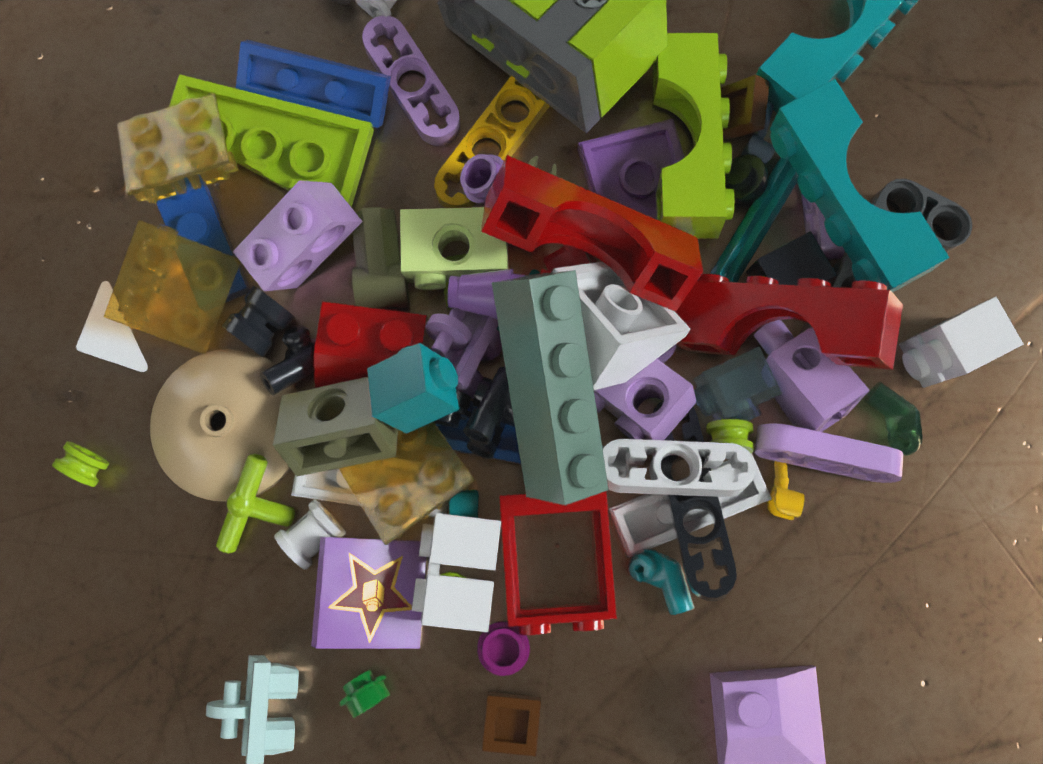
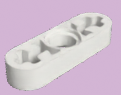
M616 439L603 448L608 488L618 493L733 497L743 492L753 481L756 474V464L751 453L746 448L734 443ZM621 454L625 455L627 464L643 465L647 459L646 454L652 455L653 458L649 467L651 480L644 478L647 468H632L627 477L622 478L618 477L617 468L609 467L608 464L614 463L616 456ZM669 455L682 457L689 465V477L684 481L678 482L668 479L662 472L661 460ZM701 457H705L703 468H718L725 459H729L731 467L740 469L741 473L732 482H729L725 472L708 471L703 478L704 482H700L699 477L702 472Z

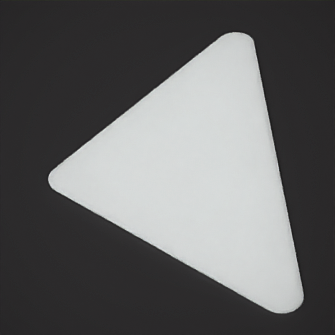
M108 281L102 282L76 348L80 352L139 372H145L148 369V365L111 284Z

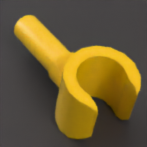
M774 461V487L770 492L772 499L767 501V508L774 516L793 520L794 517H799L802 514L805 500L804 494L788 489L787 463Z

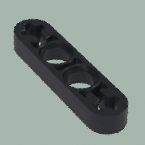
M661 401L654 408L653 413H655L661 408L664 401ZM692 407L682 419L688 420V422L682 424L683 441L704 442L698 415L694 407ZM672 432L665 440L674 441ZM669 455L661 460L662 472L668 479L675 481L671 475V469L676 462L683 459L682 457ZM701 457L702 475L699 481L704 482V476L708 471L712 470L711 468H703L705 457ZM667 495L686 580L690 590L698 598L706 601H718L725 598L734 587L737 573L719 498L712 496ZM694 509L707 511L714 520L713 530L704 537L690 535L683 526L684 516L689 511ZM719 542L721 550L712 549L711 558L715 569H724L727 576L720 579L718 589H710L707 581L698 582L696 575L702 573L704 568L701 551L690 556L688 548L703 549Z

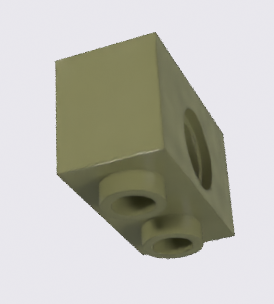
M368 377L282 395L273 446L298 477L396 457L398 429L372 417Z

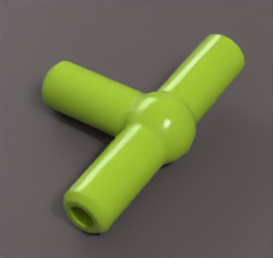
M250 454L247 456L236 490L227 499L228 512L216 543L218 550L223 553L231 554L236 552L248 517L285 527L290 526L294 519L295 509L293 507L256 497L268 464L267 459L262 455Z

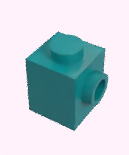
M421 343L405 347L396 355L367 368L372 417L406 434L459 410L456 392L458 375L455 367L449 359L440 356Z

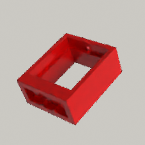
M607 491L567 505L526 497V494L499 496L508 627L519 626L520 635H540L551 633V624L572 622L573 631H595L604 629V620L617 619ZM590 511L598 602L520 608L514 516Z

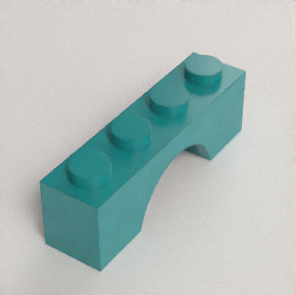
M847 0L850 10V26L847 31L840 35L823 39L808 38L791 33L760 66L756 75L770 82L768 102L774 105L773 110L778 113L781 107L837 78L844 83L864 60L859 55V52L867 44L875 49L895 27V24L890 20L898 10L907 15L919 0Z
M833 79L779 109L770 127L771 142L777 154L782 159L788 158L798 174L797 183L803 196L809 202H815L825 218L824 226L831 241L838 247L842 246L853 263L852 272L856 281L879 282L885 284L887 290H891L893 293L930 273L950 257L921 212L895 213L880 209L864 199L852 184L847 170V149L850 140L863 121L836 79Z

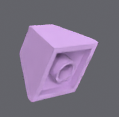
M815 666L710 673L718 764H826Z

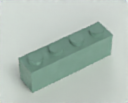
M576 270L533 274L492 282L526 497L567 505L608 491Z

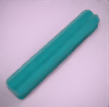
M780 158L768 177L765 192L752 203L710 274L726 277L729 279V282H738L797 184L798 174L788 158Z

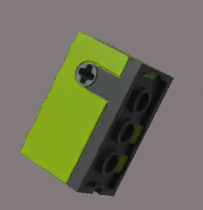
M439 0L437 2L447 28L510 76L512 75L519 83L585 133L657 61L658 55L667 47L666 0Z

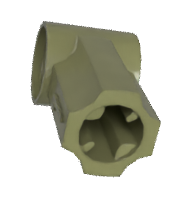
M381 207L363 208L356 213L363 222L353 231L356 267L352 268V284L356 306L385 310L410 307L408 283L401 273L396 213L394 209H384Z

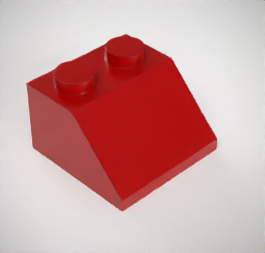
M322 301L314 348L315 388L368 377L367 368L396 355L405 347L421 343L429 348L430 337L425 328L429 321L427 315Z

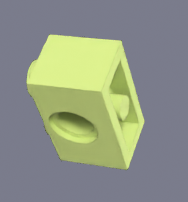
M484 207L400 209L401 273L407 283H415V288L443 289L446 287V282H449L450 276L508 269V243L481 232ZM452 241H463L470 247L467 255L457 261L445 259L442 256L443 249Z

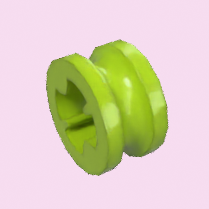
M722 419L707 423L706 433L712 436V441L710 442L738 444L746 448L750 453H753L754 443L748 440V435L754 432V425L751 422L739 419Z
M67 441L63 446L65 456L61 459L56 458L52 466L80 483L96 487L99 479L96 477L97 472L102 469L106 470L110 463L91 450Z

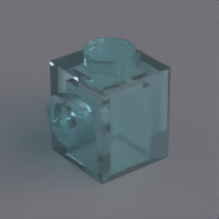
M760 347L712 367L694 378L697 385L694 388L696 403L705 417L711 415L713 421L728 418L749 421L762 415L758 407L759 404L782 394Z

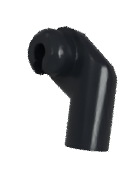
M303 325L295 326L284 333L282 340L288 348L285 352L284 360L260 373L261 380L271 395H275L304 379L314 370L316 339L311 338L309 329Z

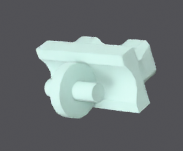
M249 655L245 700H240L241 681L228 680L224 684L223 700L207 703L206 716L222 719L220 738H237L238 719H244L241 754L246 756V764H264V755H275L293 751L295 737L294 719L292 717L267 718L268 699H296L299 670L294 666L271 663L265 655Z

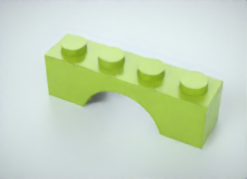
M667 33V47L658 55L657 61L652 65L653 104L671 111L685 123L692 135L694 148L679 162L661 169L656 190L657 220L696 236L698 239H718L725 220H732L735 204L734 190L726 189L725 174L730 173L732 164L731 143L723 142V128L728 127L730 104L728 97H721L720 85H724L726 82L727 55L719 54L718 33Z

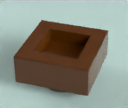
M753 75L721 87V97H728L730 104L729 123L727 128H723V139L731 140L765 129L770 83L768 80L758 75Z
M488 692L482 751L536 757L541 697Z

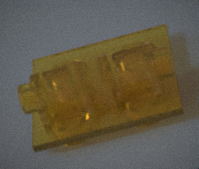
M215 93L200 98H190L178 105L149 114H139L130 120L117 124L126 193L128 196L134 195L138 202L147 200L150 204H154L158 200L177 195L176 190L180 195L185 194L187 190L183 178L186 177L192 187L197 190L201 188L198 174L201 175L204 183L208 185L223 179L228 180L230 179V173L238 171L233 153L227 150Z
M138 220L103 317L206 354L241 263L240 260L178 235V230L163 224L154 226Z
M433 422L407 434L398 430L396 457L339 468L385 545L397 537L399 539L403 537L406 530L424 518L426 520L430 517L429 513L435 509H441L443 503L461 490H467L468 485L474 481V477L469 469L459 459Z

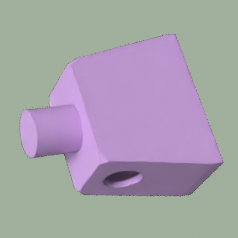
M776 320L765 324L754 334L756 340L769 355L760 372L761 379L793 426L823 432L847 416L870 391L849 366L837 365L821 353L813 328H809L794 337L781 320Z

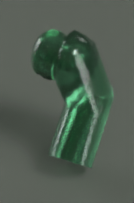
M879 381L868 392L864 401L885 416L889 445L902 451L903 456L912 455L918 451L923 439L920 412L916 406Z

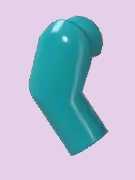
M644 549V552L632 556L628 563V571L631 577L640 583L643 581L662 589L669 615L684 613L695 608L682 566L676 559L653 549Z

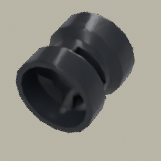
M253 286L244 297L245 306L239 313L230 314L221 326L264 357L273 345L272 337L275 335V332L286 329L295 317L259 288Z

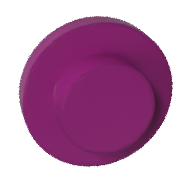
M499 621L489 625L488 632L481 633L477 644L478 658L483 667L499 676H508L518 672L526 664L530 653L527 635H520L519 626L508 627V621Z

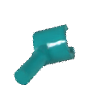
M457 490L454 492L449 503V515L478 518L479 492L477 490Z

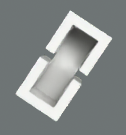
M993 297L899 343L904 353L902 360L907 372L915 380H919L923 388L968 374L1024 345L997 297Z
M436 513L433 525L423 524L419 556L429 557L426 579L416 578L412 602V611L422 612L421 625L488 632L494 582L439 575L440 564L496 570L501 521Z

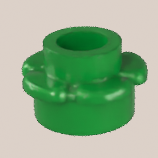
M368 670L345 684L342 688L347 696L339 702L340 707L346 705L354 719L389 697L391 694L383 682L387 678L386 675L382 674L375 678L371 670Z

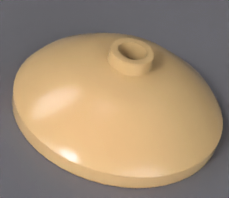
M220 349L203 353L188 360L166 380L153 405L150 420V437L155 456L161 468L180 488L203 499L227 502L231 493L236 490L245 461L250 454L262 455L268 461L256 496L272 488L290 471L291 468L273 446L282 395L299 391L295 384L275 395L269 393L261 380L260 373L274 366L275 363L250 351ZM223 412L226 417V424L221 430L214 431L211 426V419L216 413Z

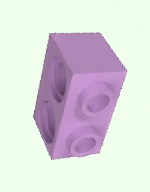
M299 180L236 247L233 253L264 292L298 288L363 221L332 183Z
M658 359L654 360L625 383L594 390L597 413L605 408L618 418L614 423L615 426L629 439L665 440L697 402L693 385ZM658 398L664 401L661 408L655 413L642 414L638 412L640 404L646 399Z

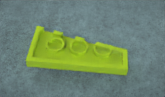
M179 74L165 117L166 123L172 129L288 191L299 180L332 183L351 208L374 132L370 122Z

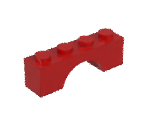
M509 155L506 156L485 198L481 232L529 252L534 251L538 246L549 243L564 244L581 249L610 267L622 280L629 293L672 311H677L703 273L699 243L696 236Z
M701 274L676 311V314L691 330L685 338L675 345L688 352L735 356L746 338L759 327L776 320L794 319L811 325L817 336L821 353L835 364L893 370L903 304L891 290H887L885 284L874 281H854L851 288L831 287V283L814 278L799 279L797 285H779L777 280L764 276H749L746 279V283L729 282L728 278L720 275Z

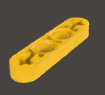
M512 75L438 171L435 177L434 188L437 199L444 208H472L476 204L469 200L466 195L459 192L450 197L447 182L449 180L454 183L460 181L461 171L465 165L462 163V160L467 162L475 156L472 148L478 140L483 138L495 140L501 148L498 156L504 161L507 155L512 157L549 108L546 102L538 96H534L525 86H519L522 84ZM513 100L521 101L528 107L529 114L523 121L511 122L503 117L501 113L503 106Z

